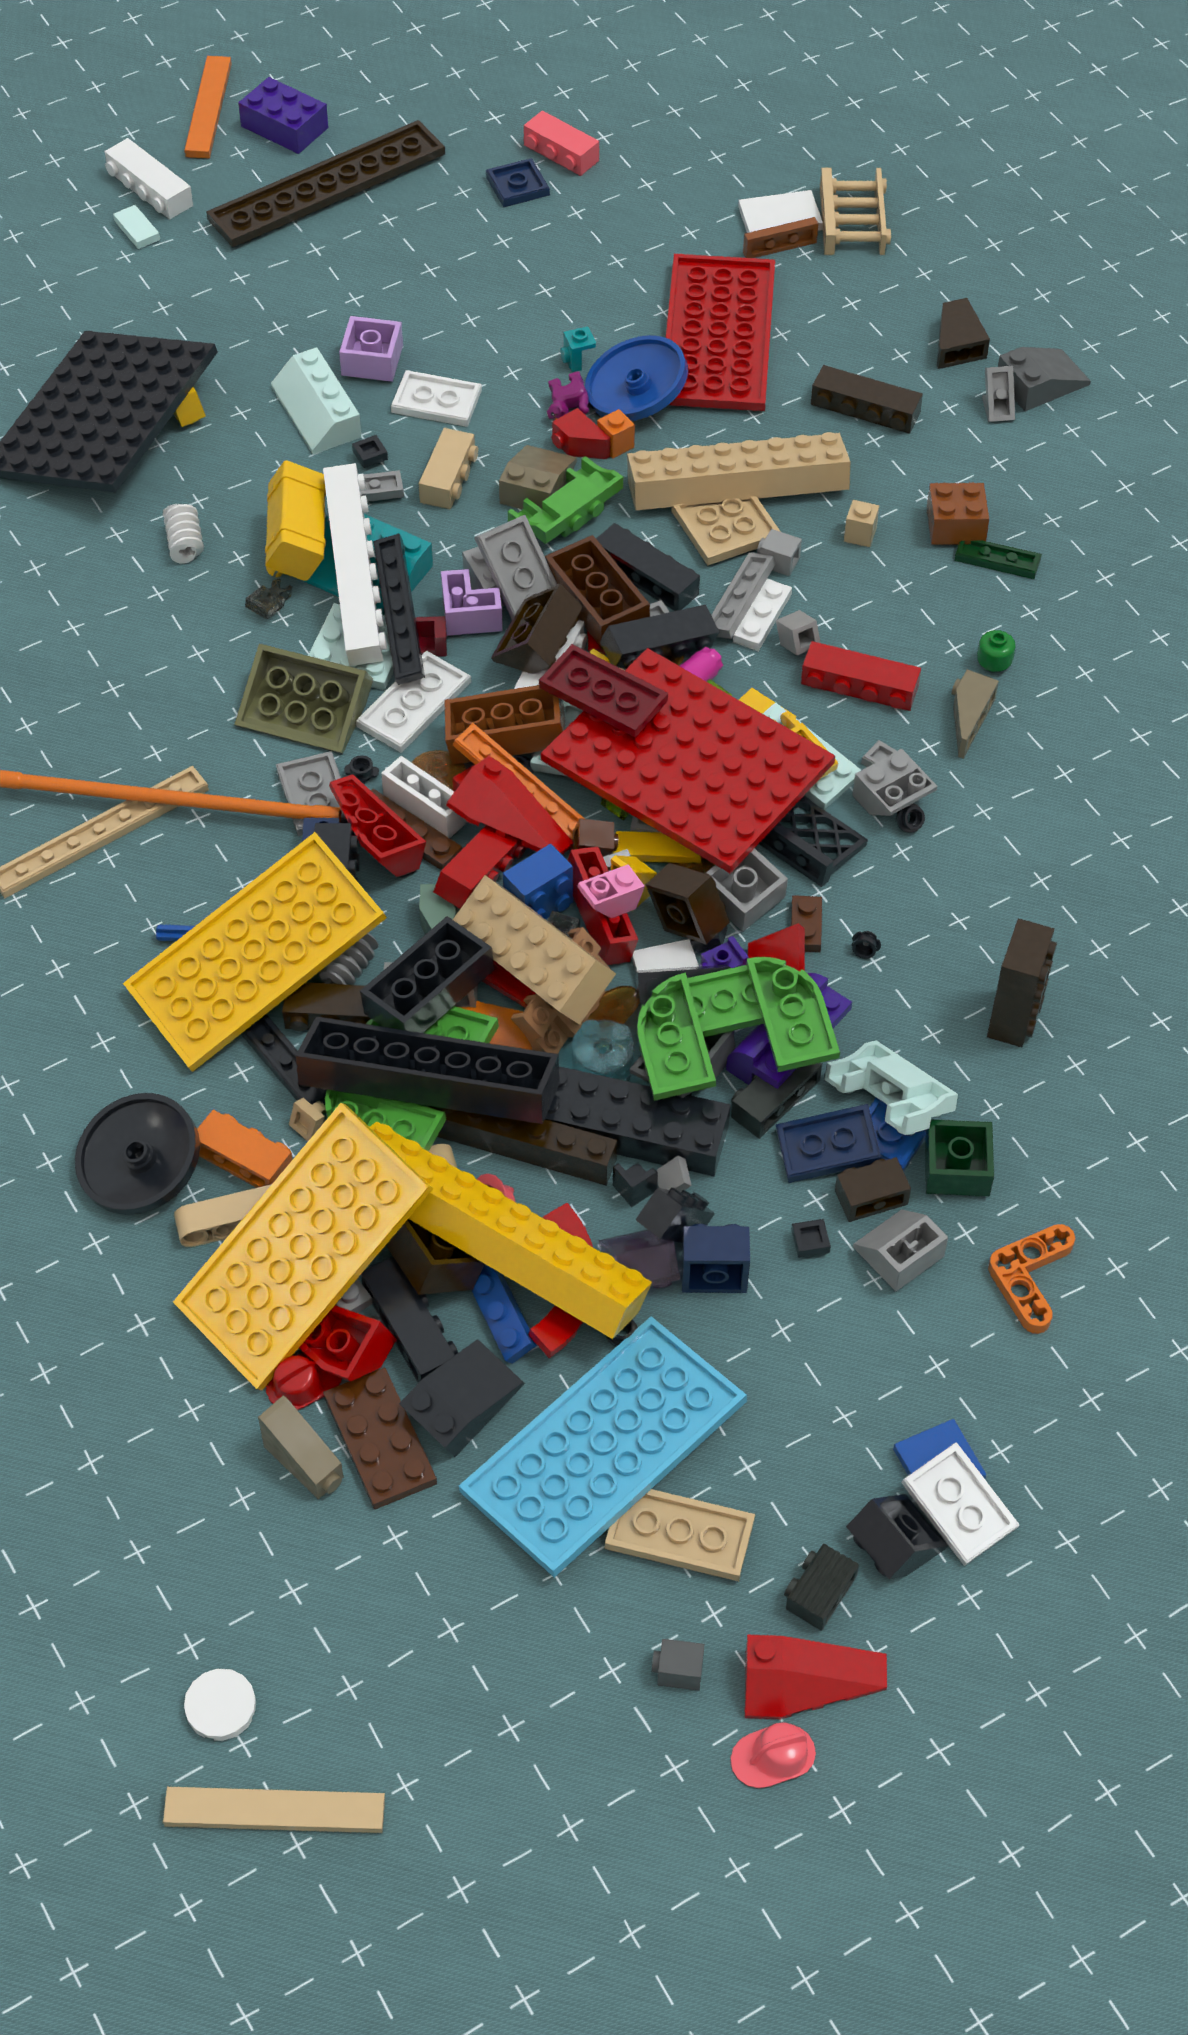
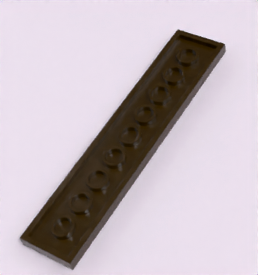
M417 120L206 211L207 220L233 248L445 155V146Z

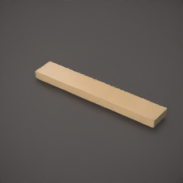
M167 1787L163 1824L164 1827L383 1833L385 1793Z

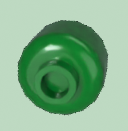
M1001 630L986 632L982 635L978 645L977 660L979 664L991 672L1006 670L1011 666L1014 659L1015 640L1010 634Z

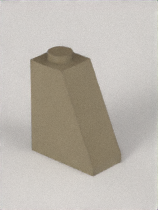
M283 1395L258 1417L264 1448L319 1500L324 1494L334 1492L344 1478L342 1463L292 1403Z

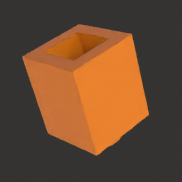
M620 409L597 420V426L611 437L610 457L612 459L634 448L635 424Z

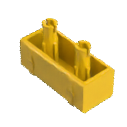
M287 460L283 461L268 483L265 566L271 576L278 571L275 574L276 578L281 577L284 573L307 581L324 559V548L326 546V539L324 538L326 496L324 474Z

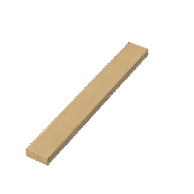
M194 766L151 787L201 794L209 791L207 782ZM126 800L0 867V893L5 899L178 806Z

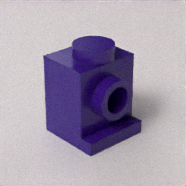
M734 936L728 938V942L702 953L699 966L728 965L731 968L747 965L749 957Z

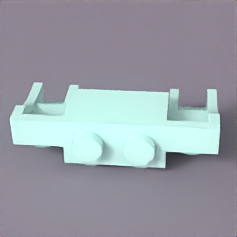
M877 1040L864 1043L853 1054L843 1059L828 1062L826 1066L825 1081L836 1087L839 1092L853 1093L855 1090L864 1088L886 1103L885 1122L904 1135H913L915 1132L929 1129L931 1117H939L956 1109L958 1098L956 1092Z

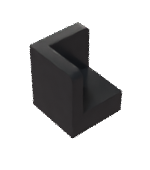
M619 1163L613 1166L612 1185L631 1207L652 1195L657 1189L658 1172L654 1168L646 1172L639 1163H636L627 1170H624Z

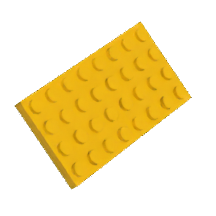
M314 832L123 984L193 1072L387 917L317 833Z
M340 1103L186 1285L173 1303L256 1389L263 1390L273 1379L274 1371L278 1364L295 1353L430 1194L433 1188L347 1105Z

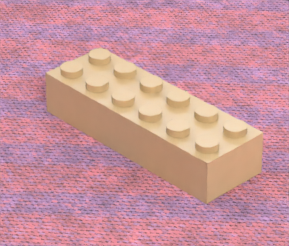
M484 875L453 918L455 922L492 947L493 960L556 1010L579 1025L616 975L614 971L486 875Z

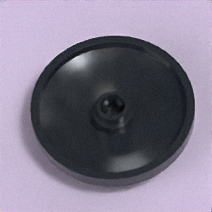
M138 1093L120 1098L96 1114L84 1129L75 1155V1170L78 1181L85 1193L97 1205L107 1211L124 1215L152 1211L173 1199L190 1180L199 1158V1133L194 1121L185 1109L176 1101L166 1096L154 1093Z

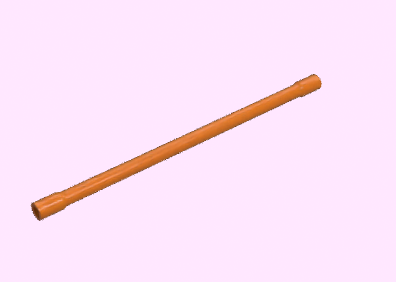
M0 770V788L32 789L302 820L304 818H339L341 822L342 816L341 808L333 806H310L29 775L21 772Z

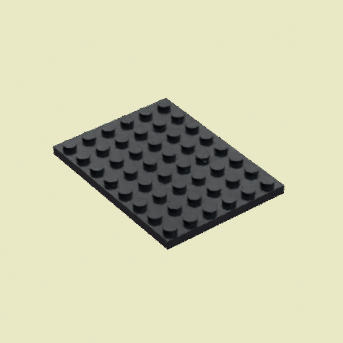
M84 331L1 439L0 478L116 493L218 353L215 344Z

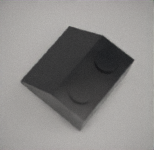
M906 1494L871 1499L846 1526L852 1533L854 1542L870 1555L875 1562L874 1565L878 1572L889 1580L909 1575L948 1547V1544Z

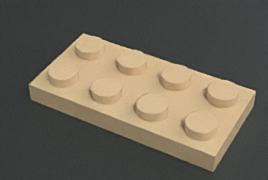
M651 1489L609 1527L605 1540V1549L739 1582L755 1514Z

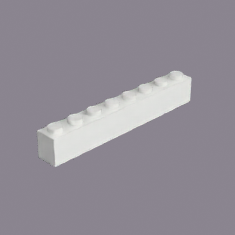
M356 463L323 468L345 650L349 666L383 661L382 650L387 649L385 633L379 632V626H384L382 610L376 609V603H381L379 587L373 586V580H378L375 563H370V558L375 557L372 540H367V535H371L372 531L370 519L364 517V513L369 512L367 497L361 494L362 490H366L364 474H358Z

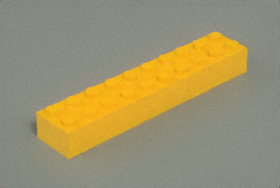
M375 1122L370 1126L385 1143L433 1188L408 1219L611 1339L639 1313L652 1284L639 1271L627 1268L615 1261L611 1255L600 1252L588 1245L584 1239L562 1230L555 1222L543 1219L531 1212L527 1206L516 1203L504 1196L500 1190L478 1181L471 1173L459 1170L449 1164L445 1158L423 1149L416 1141L404 1138L394 1132L390 1126L380 1124L379 1122Z

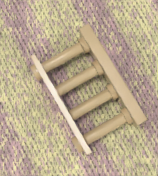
M821 168L820 198L824 255H834L835 244H840V242H879L880 255H885L886 244L891 243V229H886L883 194H886L887 180L882 178L881 168H876L875 181H837L836 178H832V168ZM836 191H874L875 197H838V195L833 194H836ZM838 208H876V214H839L835 210ZM839 225H877L878 231H840L836 227H839Z

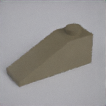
M968 669L962 679L957 678L951 693L955 695L953 710L958 757L963 759L996 699L999 683L996 679Z

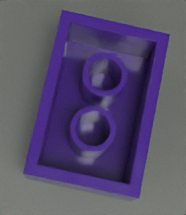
M271 77L266 78L238 102L241 127L297 154H300L329 128L326 103Z

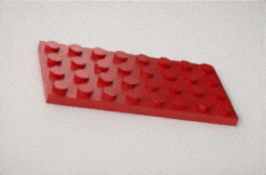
M674 254L666 338L672 340L681 348L687 361L688 376L683 389L669 405L765 411L775 260Z

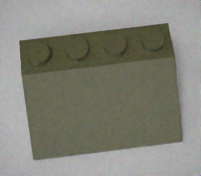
M259 643L234 725L343 754L356 727V720L361 716L366 706L373 678L365 670Z

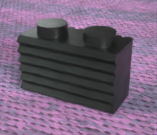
M822 1544L818 1552L812 1550L802 1565V1569L805 1572L798 1580L794 1577L785 1590L784 1596L787 1597L786 1610L822 1631L855 1581L859 1564L852 1561L851 1558H847L844 1554H840L839 1551H835L827 1544Z

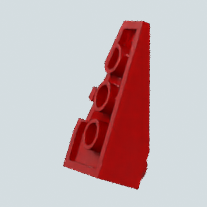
M487 756L471 768L446 804L449 809L469 823L479 827L481 822L497 829L495 834L505 837L506 834L516 837L521 840L523 846L534 851H539L552 844L561 854H564L574 843L516 775L491 756Z
M353 774L330 782L329 787L347 821L351 823L352 830L358 836L357 839L360 845L396 877L420 869L426 841Z
M334 1305L299 1348L311 1360L316 1361V1364L324 1372L351 1382L381 1368L397 1339L381 1321Z
M747 1634L745 1650V1718L781 1720L791 1717L793 1713L808 1709L813 1711L836 1701H849L887 1690L886 1653L787 1636Z

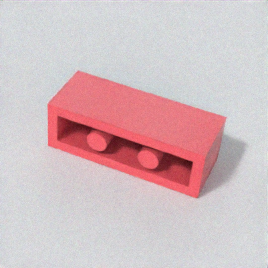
M543 110L523 125L524 146L580 176L599 162V141Z

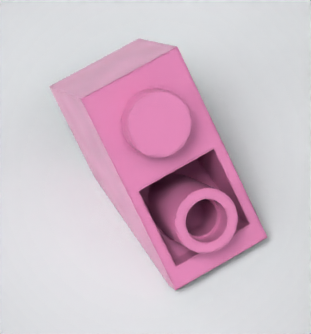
M629 864L581 881L577 885L592 908L610 918L635 910L645 887Z

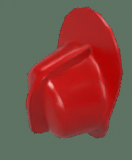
M301 1353L297 1356L287 1357L278 1364L274 1371L273 1379L266 1386V1393L272 1404L284 1395L299 1410L323 1398V1392L339 1386L342 1378L324 1372L316 1364V1361L311 1360L305 1353Z

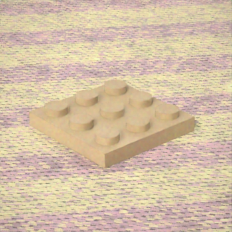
M751 497L748 500H740L738 498L727 499L723 502L684 506L685 504H677L672 507V513L707 566L758 548L760 540L762 538L766 539L771 529L780 531L757 497Z

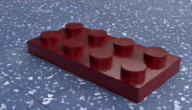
M573 644L539 679L540 689L635 738L668 701L667 692Z

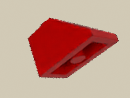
M578 408L552 422V441L558 449H562L567 455L574 457L586 456L587 458L596 459L610 458L611 437Z

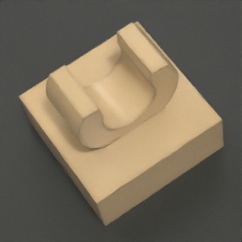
M299 1099L294 1102L289 1126L305 1140L309 1141L325 1122V1116L323 1115L326 1113L325 1105L320 1101L311 1105L306 1099Z

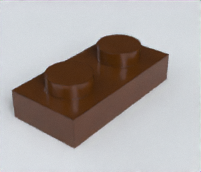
M792 895L791 926L799 923L805 928V952H821L822 897Z

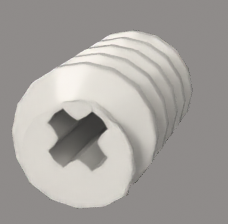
M188 504L167 506L163 510L170 557L179 564L189 563L196 556L200 555L204 549L198 511L195 507Z

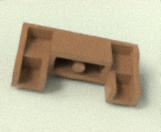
M583 927L569 931L568 935L574 942L609 968L598 955L601 947ZM605 990L580 1025L560 1013L537 994L526 996L523 1001L528 1006L523 1013L513 1014L511 1020L525 1034L532 1050L558 1054L568 1037H576L584 1030V1023L590 1014L599 1007V1000L605 993Z

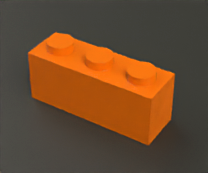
M214 1109L197 1129L200 1139L199 1156L256 1188L273 1184L293 1160L292 1152L283 1143H274L265 1138L257 1129H249L239 1124L233 1116L229 1114L223 1115Z

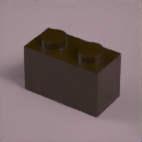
M897 1157L888 1160L879 1159L871 1165L858 1169L848 1168L841 1174H837L835 1193L848 1222L906 1206L909 1203L911 1187Z

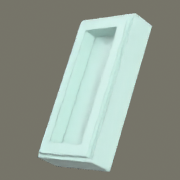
M136 205L113 214L116 224L137 249L160 240L159 232Z

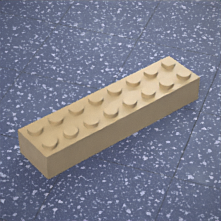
M827 432L822 435L774 437L761 441L746 440L741 443H718L710 446L693 445L689 448H665L658 451L640 450L636 453H627L628 484L635 510L667 508L677 504H685L684 506L717 503L737 498L748 500L751 497L768 498L849 490L851 461L840 433Z

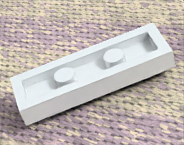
M767 579L733 635V643L759 651L791 597L792 587Z

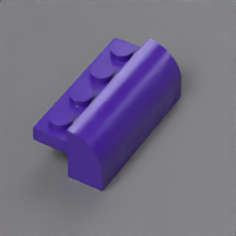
M807 973L815 981L822 993L832 1028L834 1029L852 1009V1001L828 987V978L816 973ZM764 1024L757 1025L728 1055L726 1066L728 1072L748 1085L751 1083L754 1075H756L776 1089L797 1069L778 1072Z

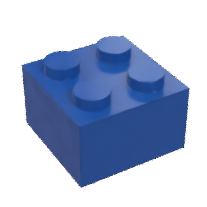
M549 844L503 872V887L544 919H547L558 911L566 910L573 903V866L552 844Z

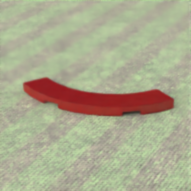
M568 1203L542 1217L545 1220L555 1222L559 1228L567 1233L584 1239L588 1245L593 1247L585 1226ZM554 1305L548 1315L530 1329L528 1335L546 1356L551 1358L575 1337L583 1322Z

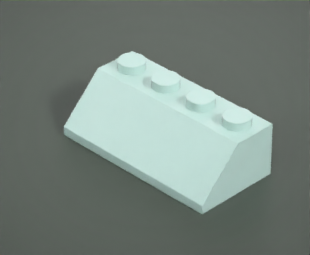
M316 347L293 355L271 382V388L311 453L316 454L362 438L360 414L318 348Z

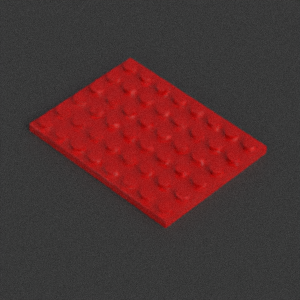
M649 648L625 671L667 692L668 701L636 738L583 711L541 752V761L730 874L835 763L834 754Z

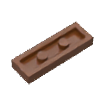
M815 217L745 233L743 254L745 258H756L817 243L819 223Z

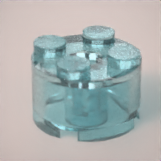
M587 1020L582 1023L581 1028L576 1032L572 1041V1069L629 1081L632 1077L629 1069L634 1064V1040L629 1027L609 1020Z

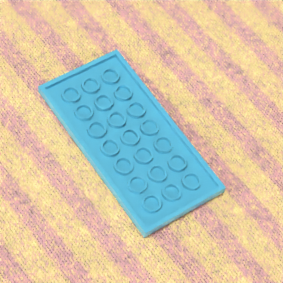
M651 1316L630 1337L624 1339L459 1485V1491L555 1578L747 1402V1395Z

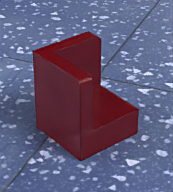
M445 616L415 617L421 655L428 651L437 657L447 656Z

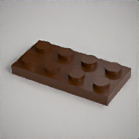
M385 1367L323 1392L327 1406L374 1510L437 1485L434 1471L405 1409L399 1404L401 1400Z

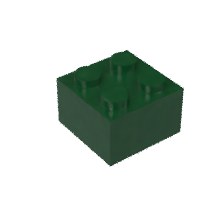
M931 1119L930 1128L926 1130L925 1135L926 1194L990 1196L994 1180L992 1122Z

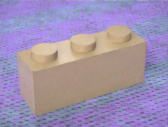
M443 428L419 482L420 503L451 509L455 499L458 500L460 498L463 480H468L470 464L475 462L478 456V446H475L474 434Z

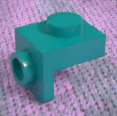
M589 327L563 332L564 347L560 348L563 363L568 364L572 373L582 370V351L596 347V341Z

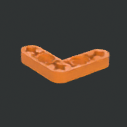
M1057 1224L996 1250L990 1257L988 1271L1022 1326L1034 1334L1044 1333L1048 1330L1053 1312L1029 1275V1272L1071 1253L1075 1242V1234L1066 1225ZM1057 1237L1059 1240L1065 1239V1245H1062L1061 1242L1053 1243L1054 1238ZM1027 1247H1034L1040 1252L1041 1256L1036 1259H1030L1024 1255L1023 1250ZM1001 1261L1003 1264L1010 1263L1009 1269L1006 1270L1004 1266L998 1267V1262ZM1015 1285H1023L1028 1289L1029 1294L1025 1297H1018L1012 1293L1011 1288ZM1032 1310L1037 1316L1043 1315L1041 1322L1037 1318L1031 1319Z

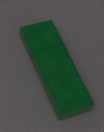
M983 540L970 541L971 544H965V541L959 542L954 561L1035 580L1042 554Z

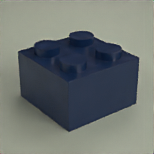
M694 1224L692 1226H683L682 1293H747L750 1269L749 1226H739L737 1224L725 1226Z

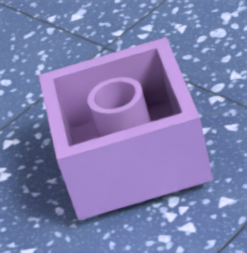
M350 316L339 351L341 376L393 382L403 347L402 322Z

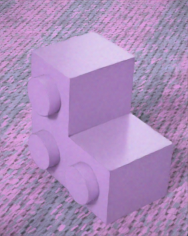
M469 569L441 571L447 636L502 631V606L499 588L471 590Z

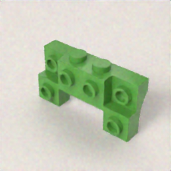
M585 456L581 459V469L577 472L571 468L566 470L567 484L542 501V509L526 498L523 500L522 511L519 513L513 509L508 511V522L526 515L535 537L543 543L547 544L559 534L566 538L574 531H578L593 517L601 514L604 510V502L623 489L624 477L615 470H607L598 466Z

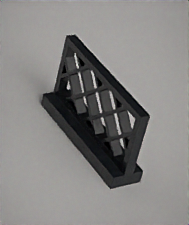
M803 796L789 811V814L787 813L780 821L790 822L791 828H786L778 823L759 844L823 887L829 882L830 875L867 845L868 839ZM794 808H804L809 814H794ZM796 822L811 823V829H798ZM816 823H826L832 830L817 829ZM800 837H811L814 844H809ZM819 838H833L834 845L820 844ZM839 839H849L855 844L840 845ZM824 853H836L837 858L832 860Z

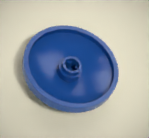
M649 335L625 340L607 350L592 365L585 381V388L589 396L588 401L592 409L601 417L618 409L631 421L649 417L665 408L678 396L687 380L688 365L681 348L668 338Z

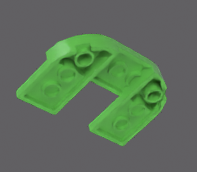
M771 957L748 958L747 965L687 978L685 972L662 982L652 991V996L645 1006L642 1005L637 1024L639 1049L642 1053L654 1100L716 1087V1079L704 1037L760 1024L765 1026L778 1072L839 1059V1047L824 998L818 985L804 970L801 969L799 972L786 965V961Z
M453 1006L423 1033L490 1043L499 1027L498 1018ZM372 1019L366 1023L367 1025L380 1026ZM334 1090L326 1091L325 1108L327 1117L332 1114L340 1103H343L369 1127L375 1122L386 1124L404 1138L416 1141L427 1151L430 1150L446 1121L445 1112L415 1103Z

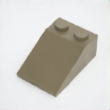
M526 445L507 463L499 479L500 504L523 509V500L528 498L542 509V501L566 485V470L569 468L574 469L577 457Z

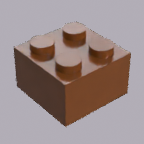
M929 483L927 516L931 545L959 544L961 541H965V544H971L970 541L987 540L989 513L984 483Z

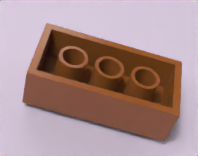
M539 685L445 700V741L452 765L471 762L453 746V743L472 723L478 726L511 756L543 751L565 730L563 700L540 689Z

